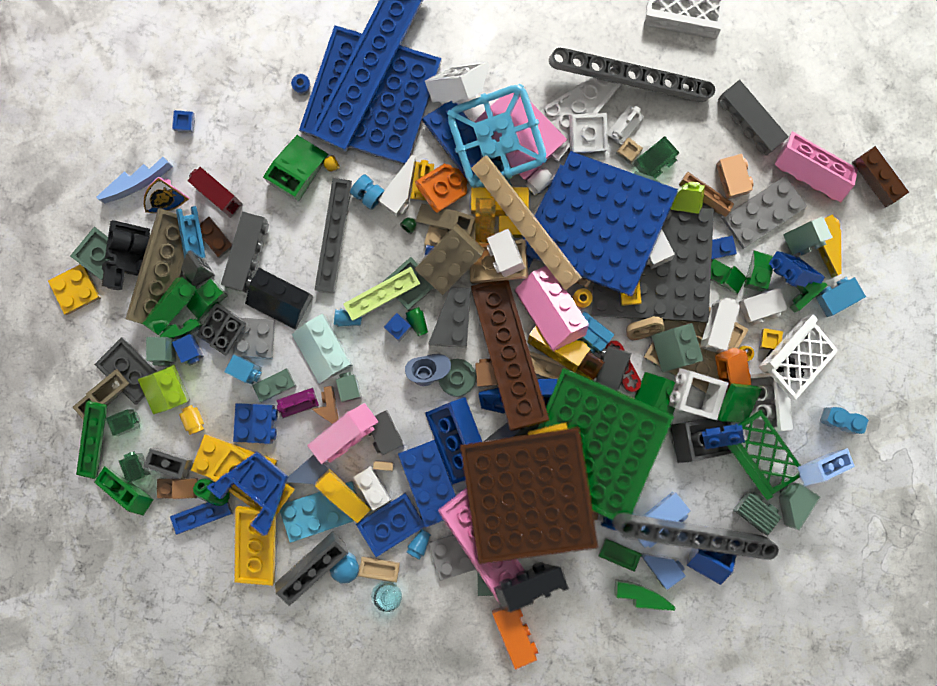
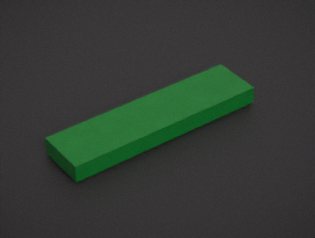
M92 401L86 402L76 475L92 479L98 476L108 406L106 404Z

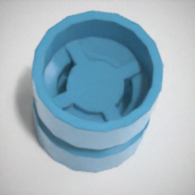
M363 174L352 186L350 194L358 200L362 199V203L372 210L379 204L378 199L385 190L378 184L374 185V181L366 174Z

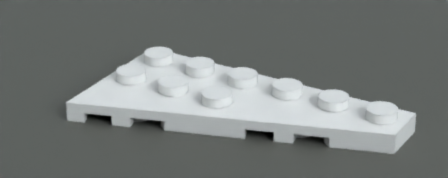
M610 67L611 73L617 75V70L614 67ZM591 78L540 110L568 139L551 156L554 160L559 162L570 148L569 115L599 113L622 84Z

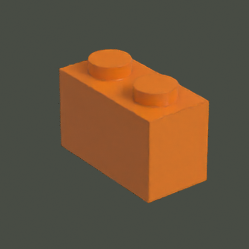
M733 347L715 355L719 380L728 382L726 392L731 383L751 385L746 351Z

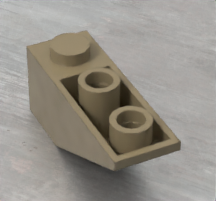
M421 204L416 219L418 223L449 231L457 223L470 236L476 221V217L444 208L437 213L430 205Z

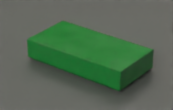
M605 538L598 556L635 572L642 554Z

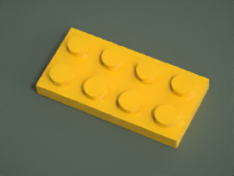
M204 434L191 471L208 477L232 443ZM233 444L241 451L246 453L248 456H251L254 453H256L254 451ZM263 455L276 466L278 460Z
M231 444L208 477L216 482L221 476L229 473L250 456ZM288 483L284 487L276 515L295 490ZM235 484L230 488L229 492L248 506L263 508Z
M237 506L235 508V583L274 585L276 513L268 534L263 536L250 525L262 508Z

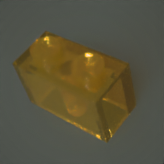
M476 198L475 241L477 243H489L487 238L495 235V199Z

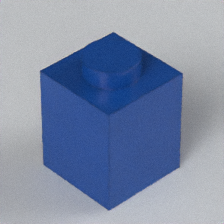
M397 313L384 326L399 342L412 329L411 325Z
M189 334L172 342L183 364H188L189 366L199 362V358L203 357L194 335Z

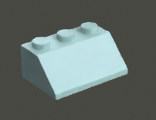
M321 314L308 321L292 334L319 384L353 366L325 315Z

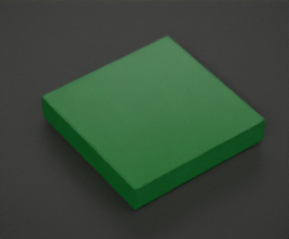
M731 383L722 403L718 420L741 423L749 418L762 389L754 385Z

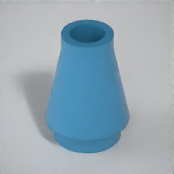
M342 308L340 310L335 309L333 324L338 325V327L361 326L362 317L352 321L347 310Z
M421 529L407 546L408 550L406 553L420 560L425 554L431 534Z

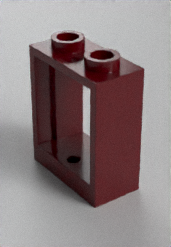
M199 167L190 173L187 181L230 218L242 206L243 203L203 168Z

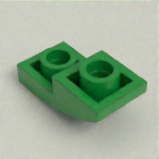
M197 319L187 320L183 324V328L176 324H170L165 327L163 333L159 336L179 339L198 331L203 324Z

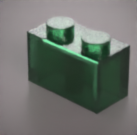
M664 136L638 157L633 165L640 173L656 179L663 173L662 169L668 166L670 168L678 161L676 157L679 155V152Z

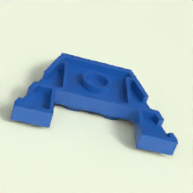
M256 452L238 464L229 473H225L216 482L208 485L207 489L219 499H223L233 484L239 487L263 507L250 525L263 536H266L271 527L288 476L261 453Z

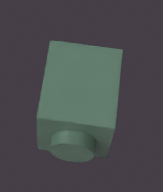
M351 372L340 374V378L335 379L341 402L362 397L355 374L351 375Z

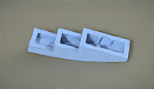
M162 157L150 169L143 164L131 176L124 171L96 198L104 204L124 198L151 184L157 177H161L173 166Z

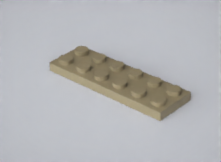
M158 208L127 311L126 320L142 324L175 278L180 277L181 267L185 258L177 215L175 213Z

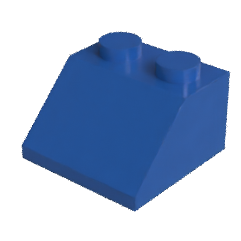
M692 548L686 566L721 585L733 573L737 555Z

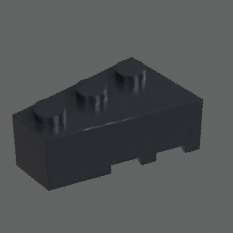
M539 562L534 564L532 569L520 571L516 574V577L499 582L500 585L494 587L501 609L513 612L533 604V600L542 595L548 598L551 596L550 592L557 589L568 590L562 568Z

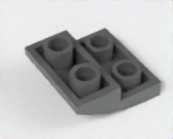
M216 303L196 336L227 356L246 322L219 303Z

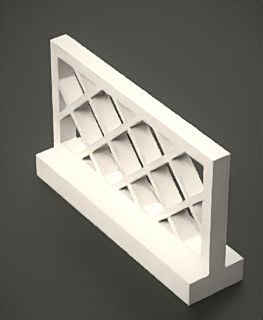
M648 0L643 25L717 39L721 31L725 0H720V3L716 6H713L709 0H700L697 3L694 0H688L692 6L684 9L680 3L683 0H672L673 3L666 6L663 0ZM658 2L663 9L654 10L651 7L654 3ZM704 2L709 7V10L705 13L698 7ZM676 5L681 12L679 14L672 13L670 8ZM695 9L700 16L691 17L688 12ZM713 12L717 17V21L709 20L706 16Z
M814 315L802 318L759 366L763 373L769 372L792 401L801 395L838 351L815 324L818 319ZM811 330L816 334V340H810ZM800 342L805 343L806 353L800 352ZM811 344L817 345V354L811 353ZM822 345L829 349L830 352L827 355L822 353ZM789 355H795V365L789 364ZM800 356H806L807 366L800 364ZM812 357H817V367H812ZM778 367H784V377L777 373ZM789 368H795L796 378H790ZM801 369H807V379H801ZM790 381L796 382L797 390L795 392L790 388Z

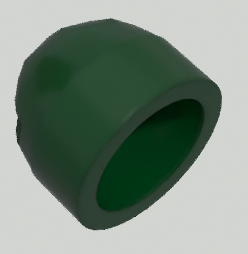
M407 217L400 223V226L407 233L412 234L417 224L414 218Z

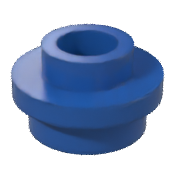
M304 74L295 75L291 81L292 88L298 93L308 91L310 88L309 78ZM300 80L304 81L301 86L297 85Z

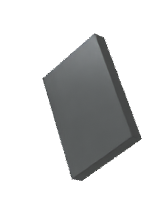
M123 337L94 364L106 377L118 369L130 383L123 393L136 405L145 397L138 379L157 371Z

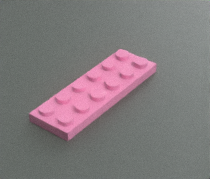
M465 488L441 507L438 512L498 601L494 587L500 585L499 582L502 580L516 577V574L523 571L524 568L518 559L479 564L467 488Z

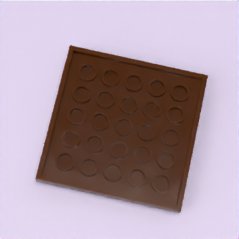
M579 427L460 445L479 564L598 548Z

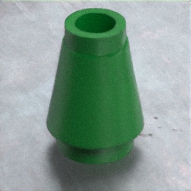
M417 307L405 313L407 316L406 320L418 337L428 333L423 310L421 311Z

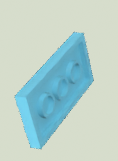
M353 481L345 483L355 494H357ZM321 491L287 502L280 509L290 543L354 521Z

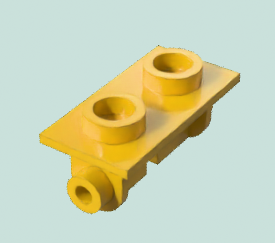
M427 160L415 163L410 199L426 201L416 187L415 181L434 170V164L428 163Z

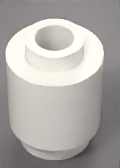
M539 168L526 180L527 183L524 186L529 187V192L535 196L553 182L551 179L553 176L546 168L543 170Z

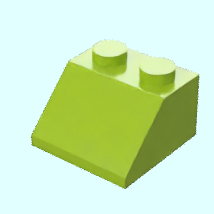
M175 364L138 379L153 415L172 409L190 400Z

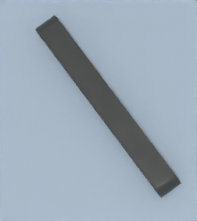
M556 48L549 57L550 66L557 70L693 101L704 102L715 94L714 84L706 80L567 48ZM555 55H560L563 62L556 61ZM573 59H578L581 62V66H576ZM592 63H596L599 66V71L592 68ZM610 67H614L617 70V75L611 73ZM629 71L635 74V79L629 77ZM647 75L653 78V83L648 82ZM665 80H669L671 82V87H668L665 84ZM683 84L689 86V91H685ZM701 88L706 89L707 96L702 94Z
M626 513L617 514L613 519V526L623 537L766 560L774 559L779 552L778 546L762 535Z

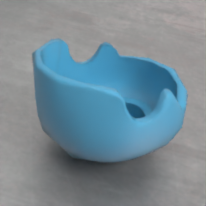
M348 552L345 557L330 569V574L335 581L341 584L350 583L356 579L359 565L355 555Z

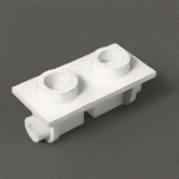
M629 105L608 131L607 135L622 145L644 118V115L640 113L641 109L638 106L633 108Z

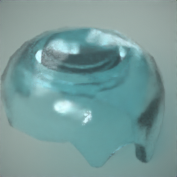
M380 582L372 590V603L380 611H394L400 606L402 600L401 590L392 582Z

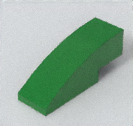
M615 579L614 595L616 598L633 599V605L636 608L675 611L673 604L653 590L636 583Z

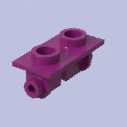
M313 388L277 400V409L279 413L281 412L282 418L319 406Z

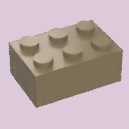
M456 223L417 264L415 270L437 291L444 295L482 256L485 249Z

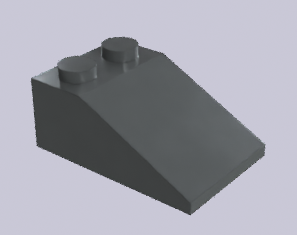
M705 418L672 424L671 431L677 463L694 462L731 454L732 452L728 446L705 449L702 434L706 429L720 427V432H723V426H729L731 422Z

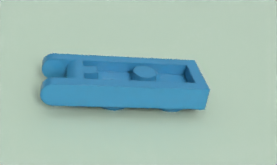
M196 206L191 207L192 215L183 216L181 208L176 209L184 258L189 250H192L202 258L206 257Z

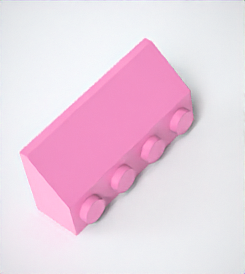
M793 131L775 162V165L781 171L792 174L797 180L806 182L814 190L821 191L827 194L830 199L842 202L854 187L858 168Z
M547 266L533 271L515 289V293L552 351L586 336L588 329L587 321L568 292L564 290Z

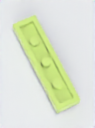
M410 267L345 302L343 305L352 321H355L421 284Z

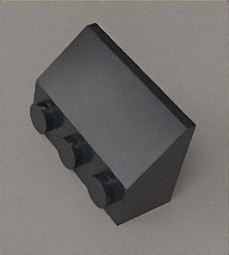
M258 268L250 283L245 304L296 330L313 296L293 284Z

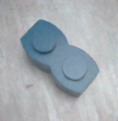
M840 407L824 408L820 419L826 426L839 427L842 431L851 434L865 433L869 421L861 414L849 413Z

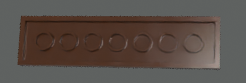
M509 280L472 285V295L510 431L549 422Z

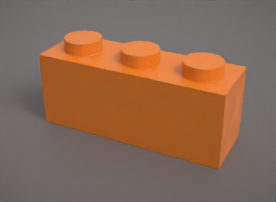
M499 607L492 610L493 617L514 668L518 669L537 661L535 654H538L535 643H530L528 636L531 633L527 624H522L520 619L523 617L521 609L507 612Z

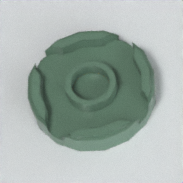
M451 359V369L444 378L439 379V385L444 392L451 396L466 395L475 385V370L464 359Z

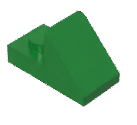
M713 259L711 261L710 280L738 294L747 277L736 266L730 268Z
M812 282V284L808 283L806 287L797 285L796 288L801 293L792 299L793 304L789 308L794 313L800 311L828 286L827 283Z

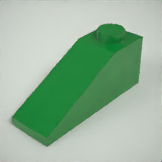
M183 277L175 278L142 324L159 335L184 308L197 291V288Z
M104 466L94 482L125 510L144 516L154 500L141 488Z

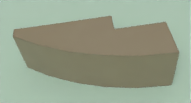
M116 369L88 391L86 396L72 408L84 420L87 401L109 405L130 383Z

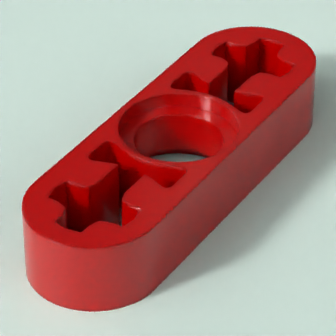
M615 340L610 341L605 346V349H607L612 344L614 347L618 346L619 349L624 350L622 344ZM629 360L628 369L624 375L632 371L633 374L629 376L631 380H636L637 383L634 384V389L632 386L628 387L629 379L625 377L622 380V385L626 391L634 392L641 387V380Z

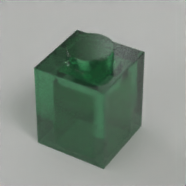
M127 409L106 418L113 436H120L140 428V417L133 409Z
M133 451L123 455L124 459L119 461L127 483L150 475L149 469L144 467L145 459L143 453H135Z

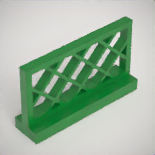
M760 410L738 424L742 425L744 430H748L745 448L742 443L727 446L768 501L774 497V493L800 478L799 472L794 475L786 474L787 466L793 465L798 468L801 465L765 414ZM761 416L764 420L763 429L753 428V421ZM751 431L762 433L760 442L749 441ZM765 433L776 437L774 445L763 443ZM749 444L759 446L758 455H752L747 452ZM762 447L773 448L771 458L761 456ZM776 449L786 451L785 460L775 459ZM760 460L771 461L769 471L761 470L758 467ZM774 462L784 464L783 473L772 471ZM771 475L781 477V482L775 487L770 484Z

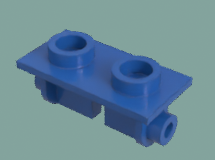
M742 425L723 426L724 432H720V427L706 429V431L702 432L705 449L745 443Z

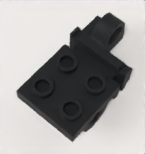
M115 220L110 221L105 259L109 260L102 263L103 287L122 290L125 273L138 276L149 241V228Z

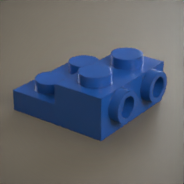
M776 251L769 262V265L774 269L773 271L787 279L786 282L794 287L797 285L806 287L808 283L812 284V282L821 284L825 279L821 273L797 256Z
M235 403L233 442L273 444V440H276L277 435L274 421H277L278 410L275 409V405Z

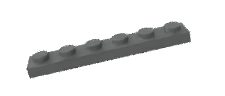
M332 179L315 283L316 291L335 292L352 187L351 180Z

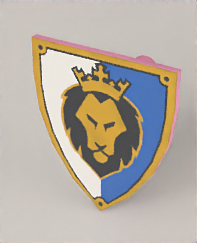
M157 177L148 186L144 194L145 213H157L158 208L167 211L174 210L189 200V197L173 187L170 179L163 180Z

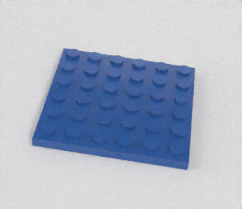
M334 25L299 128L300 132L313 136L311 132L362 33ZM400 45L348 147L405 165L410 158L430 98L425 81L437 75L442 59Z
M570 151L539 223L582 278L632 297L678 193V189ZM528 244L526 249L527 257L543 262L531 245Z

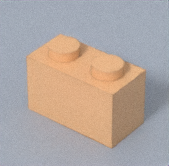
M742 154L720 159L716 163L727 199L746 195L753 190V180L747 172L748 163Z

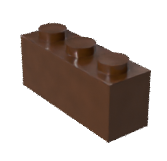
M876 146L852 162L885 208L909 193Z

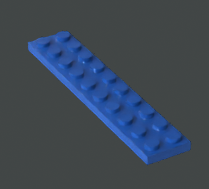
M379 0L311 132L313 136L346 152L423 0Z

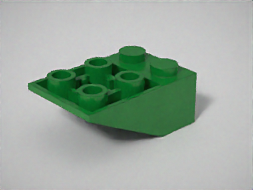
M296 135L273 160L263 178L267 183L299 202L329 154Z

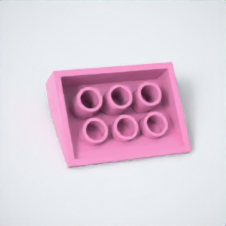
M514 93L499 98L491 105L493 116L506 112ZM519 97L511 114L515 127L528 122L521 97ZM531 102L535 118L539 121L538 127L548 160L568 139ZM486 110L475 120V123L488 119ZM531 128L517 132L520 145L538 154ZM495 131L492 139H496L498 142L502 134ZM519 150L506 154L509 165L512 168L536 160ZM540 165L537 168L522 172L519 175L524 180H527L542 165Z

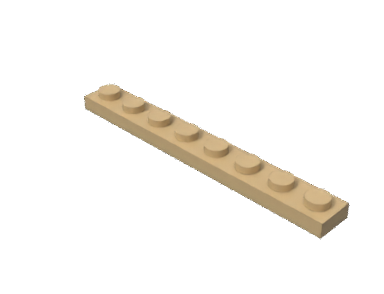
M484 156L471 169L564 290L569 289L582 277L490 158Z

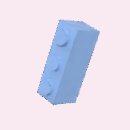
M846 448L828 453L798 467L804 486L826 481L855 466L849 450Z
M672 491L643 516L683 522L688 518L687 514L690 512V509L677 493ZM638 540L645 548L647 546L650 548L657 543Z

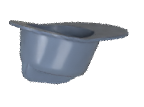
M442 354L413 358L406 364L405 374L410 381L415 382L417 385L429 386L449 373L451 362L449 358Z

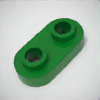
M200 479L195 483L193 492L201 500L216 506H222L230 499L229 491L223 499H219L208 490V485L214 483L211 480Z

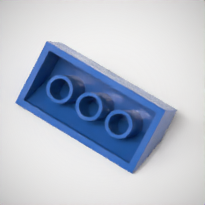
M463 397L425 413L452 485L466 480L460 445L482 442L467 400Z

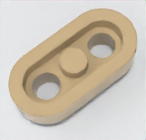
M653 316L641 321L632 322L626 328L627 337L631 340H639L660 333L664 330V321L660 317Z

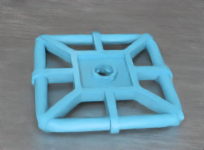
M521 84L511 85L489 94L483 93L481 97L456 105L447 112L448 123L456 145L455 151L459 154L465 176L473 188L484 185L476 174L473 176L466 150L480 146L483 157L488 156L490 160L501 157L504 171L501 174L507 179L537 168L547 160L546 149L538 127L539 121L535 118L528 93ZM514 93L506 112L493 116L489 102ZM519 97H521L528 122L515 127L511 114ZM484 104L488 119L475 123L458 113ZM455 118L474 127L477 141L463 145ZM531 128L538 154L520 145L517 132ZM495 131L502 134L498 142L496 139H492ZM519 150L536 160L510 168L506 154Z

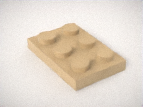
M525 239L515 240L525 269L505 278L501 273H497L493 262H496L494 255L490 256L487 245L489 243L479 244L485 250L482 256L470 267V282L473 284L528 278L527 241Z

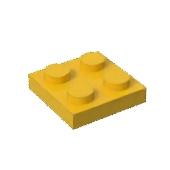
M81 264L48 280L65 315L101 298L88 270Z

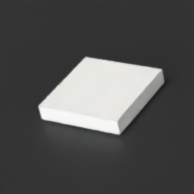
M607 113L569 115L570 151L575 153L608 151Z

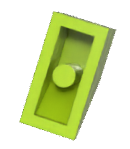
M689 182L678 188V193L670 210L699 214L703 206L705 185H700L698 182Z

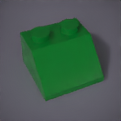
M644 372L641 387L637 390L634 398L673 415L675 408L668 405L675 382Z

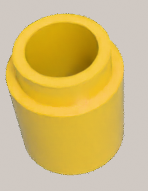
M585 288L578 289L572 296V300L578 309L587 308L593 299L592 293ZM580 295H583L586 301H581Z
M190 405L181 409L182 413L179 416L185 431H188L189 435L204 430V422L197 407L193 408Z

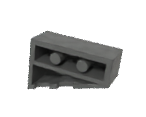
M451 287L429 340V346L467 348L470 288Z

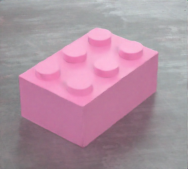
M364 403L346 413L307 446L321 464L326 461L331 463L345 454L350 447L359 443L364 436L374 431L373 426L378 423V420Z

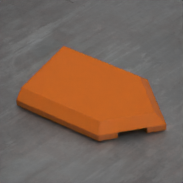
M445 163L415 181L418 190L437 213L467 194V179L459 169Z

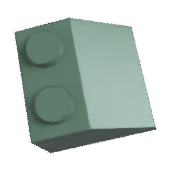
M693 323L651 335L662 372L704 361Z
M792 482L780 490L779 502L784 525L800 530L820 496L802 484Z

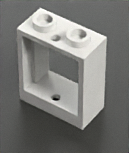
M723 298V300L721 299L712 304L709 322L706 323L700 348L715 353L727 351L740 305L735 304V300Z
M680 368L668 406L717 420L728 382ZM693 377L710 382L701 410L685 406Z

